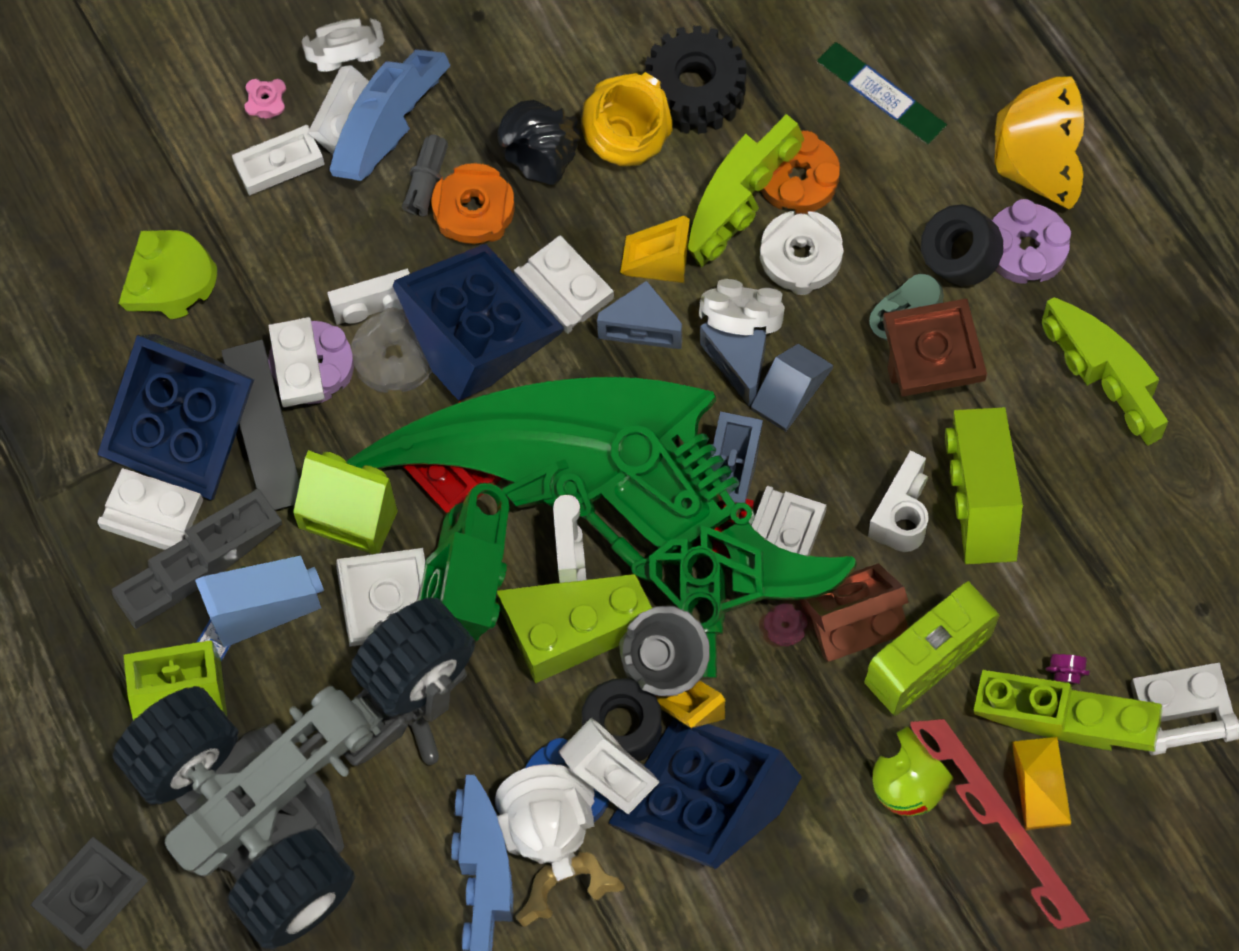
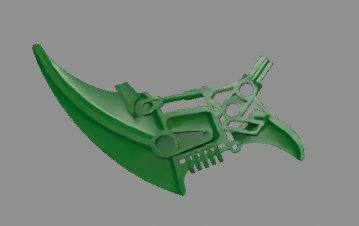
M591 377L547 381L505 389L457 403L422 417L379 439L346 461L347 464L361 469L363 466L382 469L402 465L424 464L478 470L514 482L502 488V491L518 508L547 503L553 507L558 497L562 495L574 496L580 505L579 517L587 520L612 545L611 549L632 569V572L637 577L656 584L679 609L689 612L691 615L693 614L694 607L699 602L709 601L713 604L714 612L711 619L700 623L709 640L710 656L705 673L701 679L717 678L716 635L723 634V622L726 612L765 598L798 600L822 596L839 587L848 579L857 566L855 558L851 556L816 557L787 551L769 542L754 530L751 524L754 521L755 515L751 507L746 503L735 504L729 495L738 487L740 482L736 477L727 479L732 473L729 466L720 468L724 463L722 456L712 457L717 450L713 444L706 445L709 438L705 433L697 435L699 421L703 414L715 403L716 395L713 391L687 385L642 378ZM681 438L684 444L677 447L674 441ZM604 496L647 540L659 549L652 553L649 558L644 559L624 537H619L595 513L594 501ZM723 499L727 506L720 509L717 503ZM746 511V517L739 519V513ZM730 518L735 522L733 526L722 532L714 530ZM701 539V546L693 547V543ZM713 540L726 545L731 559L713 551ZM700 558H710L714 565L712 573L704 579L694 578L692 573L694 563ZM680 565V599L662 580V566ZM725 568L733 572L732 591L745 594L746 596L725 602Z

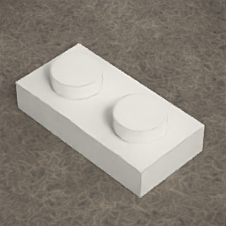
M351 65L340 68L308 131L331 154H334L350 111L369 82Z
M308 125L232 155L234 164L249 196L325 165L323 156L314 138L308 133Z
M404 269L327 292L336 325L345 322L350 324L358 323L369 315L385 310L394 312L403 309L392 285L394 280L410 274L409 270Z
M310 317L268 325L283 407L324 400L322 378Z

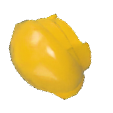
M644 72L642 75L632 73L605 79L595 86L593 93L585 100L580 128L587 145L601 159L619 166H636L643 164L661 151L665 140L672 132V118L665 92L660 88L661 82L654 76Z

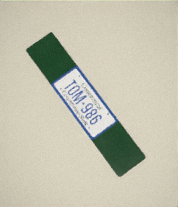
M834 42L817 59L818 63L925 143L930 144L947 126L944 121L838 42Z

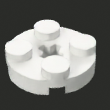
M349 19L322 26L316 29L317 38L310 41L307 35L302 40L306 59L309 62L316 63L319 71L337 69L342 65L341 62L356 58L362 62L374 60L381 55L379 47L384 43L381 23L370 19L371 26H361L360 19Z
M794 211L787 212L776 217L766 227L762 237L760 261L769 278L779 286L790 289L795 294L806 295L812 292L813 289H819L828 284L840 270L843 259L841 233L837 226L824 215L808 211V215H794ZM797 245L802 248L808 245L811 247L809 250L810 256L805 258L796 257L792 247Z
M722 279L718 281L717 288L707 290L701 295L699 316L702 318L704 315H707L708 325L724 332L753 335L754 327L767 326V334L773 333L782 327L785 307L781 302L782 293L776 289L762 288L756 290L745 288L737 280Z

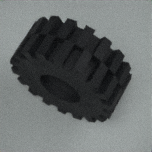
M693 26V33H686L685 27L676 29V37L672 38L667 33L661 37V46L656 43L650 49L651 57L646 58L645 72L661 82L660 88L665 92L672 118V129L677 123L681 125L682 133L689 134L690 127H698V134L707 133V125L712 124L714 129L718 130L723 127L724 117L729 122L736 117V108L741 110L744 103V95H746L745 59L742 60V50L740 47L736 46L733 48V39L726 34L721 40L719 39V30L711 27L708 34L702 33V26ZM689 69H702L710 73L712 78L706 85L692 87L682 83L680 75Z

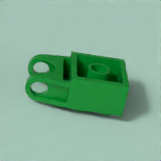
M492 483L477 484L468 492L464 503L455 505L446 514L438 548L425 561L418 599L419 601L429 597L439 598L474 638L475 642L487 630L492 629L497 622L500 605L495 603L497 588L501 587L507 570V564L502 562L505 548L509 500L506 494ZM479 494H488L494 498L497 504L496 514H484L477 507L476 502ZM458 514H460L459 519H458V521H457V523H456V522H455L456 516H457Z

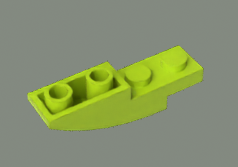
M787 114L758 143L745 134L732 148L712 177L697 208L688 244V249L699 266L703 267L709 260L713 261L718 258L725 250L727 241L738 230L742 231L752 223L756 216V211L759 209L752 194L755 190L760 191L766 187L772 179L773 172L784 161H790L799 152L805 139L798 123Z
M1055 297L1048 300L1042 318V327L1047 337L1052 342L1057 341L1064 351V358L1070 371L1074 375H1080L1087 386L1102 379V387L1107 397L1113 402H1118L1125 412L1124 417L1127 426L1134 435H1140L1147 446L1162 439L1168 420L1152 398L1159 378L1147 362L1127 341L1094 316Z
M982 670L974 706L975 715L1039 736L1057 737L1060 741L1112 751V746L1114 745L1155 752L1163 707L1160 703L1072 690L1071 683Z

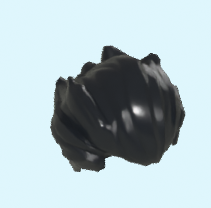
M536 100L521 101L508 109L501 119L497 133L498 142L501 146L505 147L503 152L509 163L517 166L526 178L550 185L557 184L562 179L565 168L573 161L576 155L577 142L581 140L579 137L580 131L576 128L577 118L575 116L567 117L563 108L554 111L550 106Z

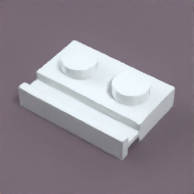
M561 235L528 259L529 262L523 267H517L514 270V274L560 322L567 334L580 321L583 323L614 299V291Z
M122 468L105 504V512L102 517H99L97 523L100 529L166 550L185 538L184 531L192 527L203 498L200 493Z
M767 486L752 527L774 545L790 552L810 556L826 513V504L786 491L784 494L773 490V487Z

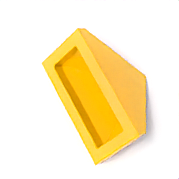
M681 216L626 236L620 273L631 277L684 283L690 219L686 216Z
M700 680L691 689L676 696L655 695L663 711L690 728L725 720V699L723 695Z
M1057 737L1013 741L1012 748L1025 830L1070 826L1071 817Z

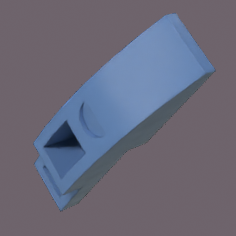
M415 50L403 63L386 61L361 92L343 126L330 166L332 176L362 181L363 178L372 173L377 163L397 146L398 141L410 129L404 115L415 107V103L428 89L438 83L442 74L451 66L445 53Z
M466 775L465 789H457L455 814L456 816H462L461 833H453L452 860H459L462 875H476V878H468L466 905L473 906L472 923H464L463 950L492 951L495 921L513 922L511 869L504 837L493 806L476 776Z

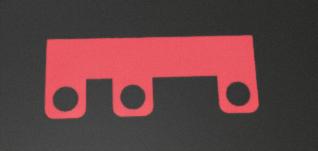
M945 719L911 722L912 730L930 755L936 760L953 759L969 781L968 784L957 785L956 790L973 815L983 824L998 822L1044 886L1031 889V894L1051 923L1058 929H1063L1091 921ZM920 729H924L932 735L940 747V752L934 751L926 744L920 734ZM966 792L973 794L981 802L986 812L985 816L979 814L970 805L966 798ZM1041 896H1045L1052 901L1061 915V920L1055 919L1048 913L1041 902Z

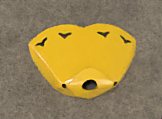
M1053 77L1022 91L998 113L995 129V165L998 174L1068 209H1071L1078 201L1083 184V169L1075 152L1083 136V105L1080 92L1072 77ZM1064 88L1067 90L1065 96L1069 99V105L1063 100L1058 99ZM1068 120H1071V123L1068 126L1069 135L1067 136L1065 134L1064 129L1061 128L1060 125L1065 124ZM1065 166L1069 167L1067 175L1070 177V180L1059 174L1064 170ZM1067 191L1068 194L1064 196V201H1061L1060 197L1056 195Z

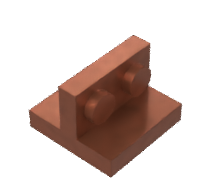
M967 298L884 313L883 324L890 348L888 373L891 384H899L901 396L986 381L987 372Z
M879 563L852 572L846 581L827 594L809 599H800L802 608L812 617L822 655L827 662L897 638L908 629L902 605L909 603L905 587Z

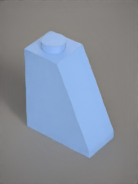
M301 556L195 579L223 647L235 644L321 609L317 594L324 591L315 567L306 569Z

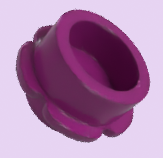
M1051 654L1050 667H1046L1047 672L1054 674L1053 681L1078 685L1080 684L1081 677L1090 675V671L1086 670L1087 658L1082 656Z

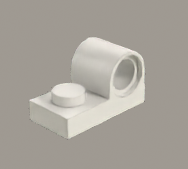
M910 450L870 521L869 538L902 552L913 551L923 543L929 518L927 509L917 499L928 479V476L923 474L925 457ZM907 519L915 523L917 527L913 530H903L897 526L896 522Z
M592 718L559 750L567 765L576 775L627 814L659 783L651 771L624 751L616 739Z

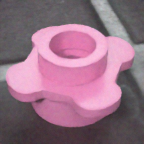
M252 79L246 84V91L249 93V97L244 107L249 115H257L260 118H272L284 111L285 106L282 94L286 91V86L282 80L274 79L272 82H260L258 79ZM263 95H268L269 98H267V99H262V96H263Z

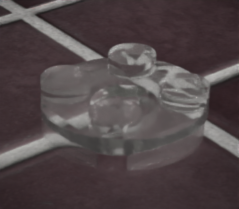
M387 308L381 314L368 319L357 330L351 342L350 348L358 376L367 386L376 391L388 393V390L401 389L402 392L410 391L425 382L432 373L405 312L398 308ZM388 346H402L401 352L403 356L399 359L394 355L389 359L384 357Z

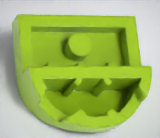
M177 230L141 231L119 304L126 311H162L169 319L184 317L188 315L186 308L195 303L199 298L206 300L211 294L217 279V265L211 259L209 252L194 237L185 232Z

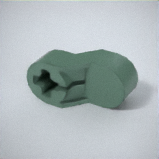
M914 275L899 289L887 295L875 306L870 315V326L873 332L888 341L883 324L884 313L942 303L944 298L942 286L930 275Z

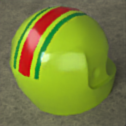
M905 727L897 732L901 742L900 752L892 758H885L883 756L878 758L873 769L872 782L877 798L887 809L898 815L912 817L931 811L942 800L953 777L940 760H936L930 755L916 734L909 727Z

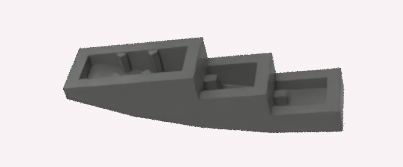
M263 340L221 350L225 365L255 379L240 421V427L256 488H259L274 510L294 506L300 480Z
M258 488L185 530V539L148 560L149 568L111 589L112 596L133 627L137 629L198 590L195 579L221 573L246 555L281 526L282 520Z

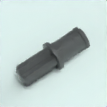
M431 134L425 138L417 165L410 169L412 179L402 208L416 216L418 209H420V216L428 214L434 187L442 178L439 173L448 148V142L438 135Z

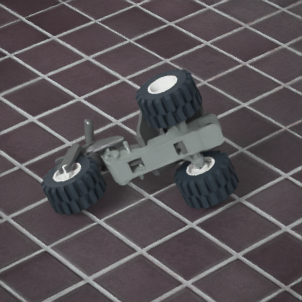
M437 597L416 601L396 613H390L384 622L382 620L378 621L373 628V632L364 641L352 662L351 673L357 679L358 685L365 689L352 701L342 690L336 691L333 686L323 689L314 697L311 702L313 708L304 716L298 708L292 707L290 709V714L296 720V723L284 734L280 732L274 723L247 731L237 743L238 729L204 688L193 686L171 693L148 707L128 726L115 746V751L113 752L115 763L149 804H162L175 799L185 811L187 818L167 835L165 840L167 849L181 867L194 871L201 876H208L220 867L231 872L237 879L228 896V905L264 949H274L291 943L320 924L342 902L355 879L354 871L340 856L344 849V843L330 792L314 772L331 763L341 776H347L349 771L338 758L343 754L353 766L365 763L402 737L408 724L413 729L423 762L427 765H434L439 759V753L429 722H432L449 710L450 691L467 676L465 666L475 650V640ZM318 729L319 732L308 741L306 736ZM298 741H300L302 744H304V745H303L301 748H299V749H298V747L295 745V743H297Z

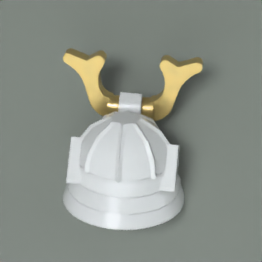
M547 764L522 769L504 780L496 793L495 804L500 813L497 818L508 852L529 857L539 864L552 862L551 866L547 865L537 873L530 898L525 907L516 915V919L523 927H526L539 917L550 918L552 916V911L547 904V895L556 883L582 873L590 874L591 881L588 893L594 900H599L606 892H620L624 889V884L618 877L606 874L593 854L583 852L575 856L573 853L583 844L586 829L594 827L591 809L594 803V788L576 775L569 767Z

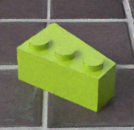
M1006 408L954 410L953 428L945 429V445L947 454H953L954 460L950 461V477L952 486H957L955 508L957 519H960L964 562L965 564L1017 562L1023 503Z
M635 574L497 591L500 611L535 683L620 646L619 642L627 632V627L640 613L652 608Z

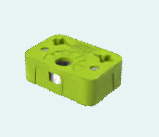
M970 582L964 583L871 660L864 681L865 685L893 716H897L982 647L992 636L1000 614Z

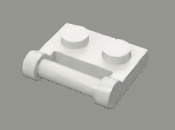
M562 495L556 499L553 506L560 583L586 580L583 533L577 525V519L580 516V505L574 496Z
M1220 663L1132 679L1130 685L1134 700L1162 704L1161 722L1215 712L1217 721L1165 731H1162L1160 727L1155 752L1149 751L1151 756L1166 753V748L1220 738H1223L1225 742L1239 740V722L1232 709Z

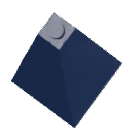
M486 243L394 280L392 285L432 372L458 401L493 385L559 336L564 330L560 322Z
M157 334L137 335L97 455L164 482L200 493L202 497L214 500L255 379L193 348Z
M674 718L644 765L654 774L659 783L629 814L618 807L609 824L615 829L712 869H717L780 815L802 777L779 749L711 724L690 728Z

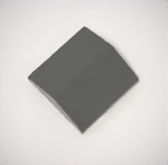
M92 837L30 905L68 939L83 950H86L148 880L101 842Z

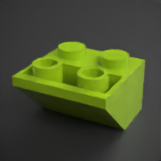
M308 450L304 460L293 512L299 529L370 554H379L398 512L390 479L387 478L384 472L375 467L363 466L361 469L347 464L342 457L334 453L323 452L321 455Z
M212 640L124 655L127 694L133 721L143 711L163 697L193 686L204 688L227 716L221 659Z

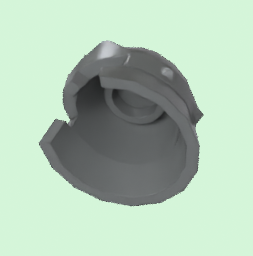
M674 606L653 607L640 613L627 627V632L619 642L621 662L623 663V669L627 678L637 681L642 690L657 696H676L691 689L703 677L710 659L709 640L702 625L689 612Z

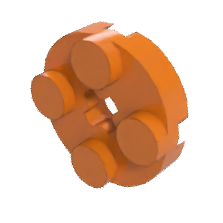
M802 131L805 140L802 142L797 155L790 161H784L773 172L772 179L767 186L760 190L765 199L776 208L782 210L783 206L788 209H796L795 213L802 214L808 213V211L814 212L828 204L835 194L839 183V160L833 149L824 141L819 140L818 136L811 131ZM792 168H805L807 170L806 179L801 180L798 176L791 178L789 174L792 172Z
M478 163L461 165L454 168L453 174L447 176L445 180L442 177L435 185L432 194L434 219L439 225L440 232L446 238L467 244L497 241L504 235L505 229L511 223L514 216L515 202L513 189L509 182L507 184L506 180L500 177V172L491 166ZM471 197H479V203L484 204L477 210H468L467 207L462 206L463 203H469Z

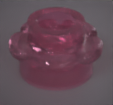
M790 604L778 605L775 607V611L768 612L765 616L764 628L768 630V638L773 643L780 646H791L800 642L805 636L804 628L807 627V618L802 611H796L794 606ZM787 621L789 622L790 626L788 628H784L781 625L782 622Z

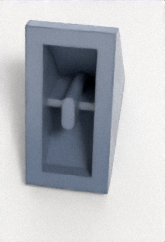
M647 281L598 313V339L681 349L682 323Z
M708 322L700 326V345L745 403L751 406L758 393L766 349V331L754 329L753 335H740L724 332L708 325Z
M800 344L793 346L775 358L751 406V411L787 432L829 375L833 365Z
M720 411L713 443L717 450L712 457L721 455L724 463L720 468L729 466L732 471L727 479L736 477L740 482L738 487L729 494L736 504L746 503L756 468L763 420Z

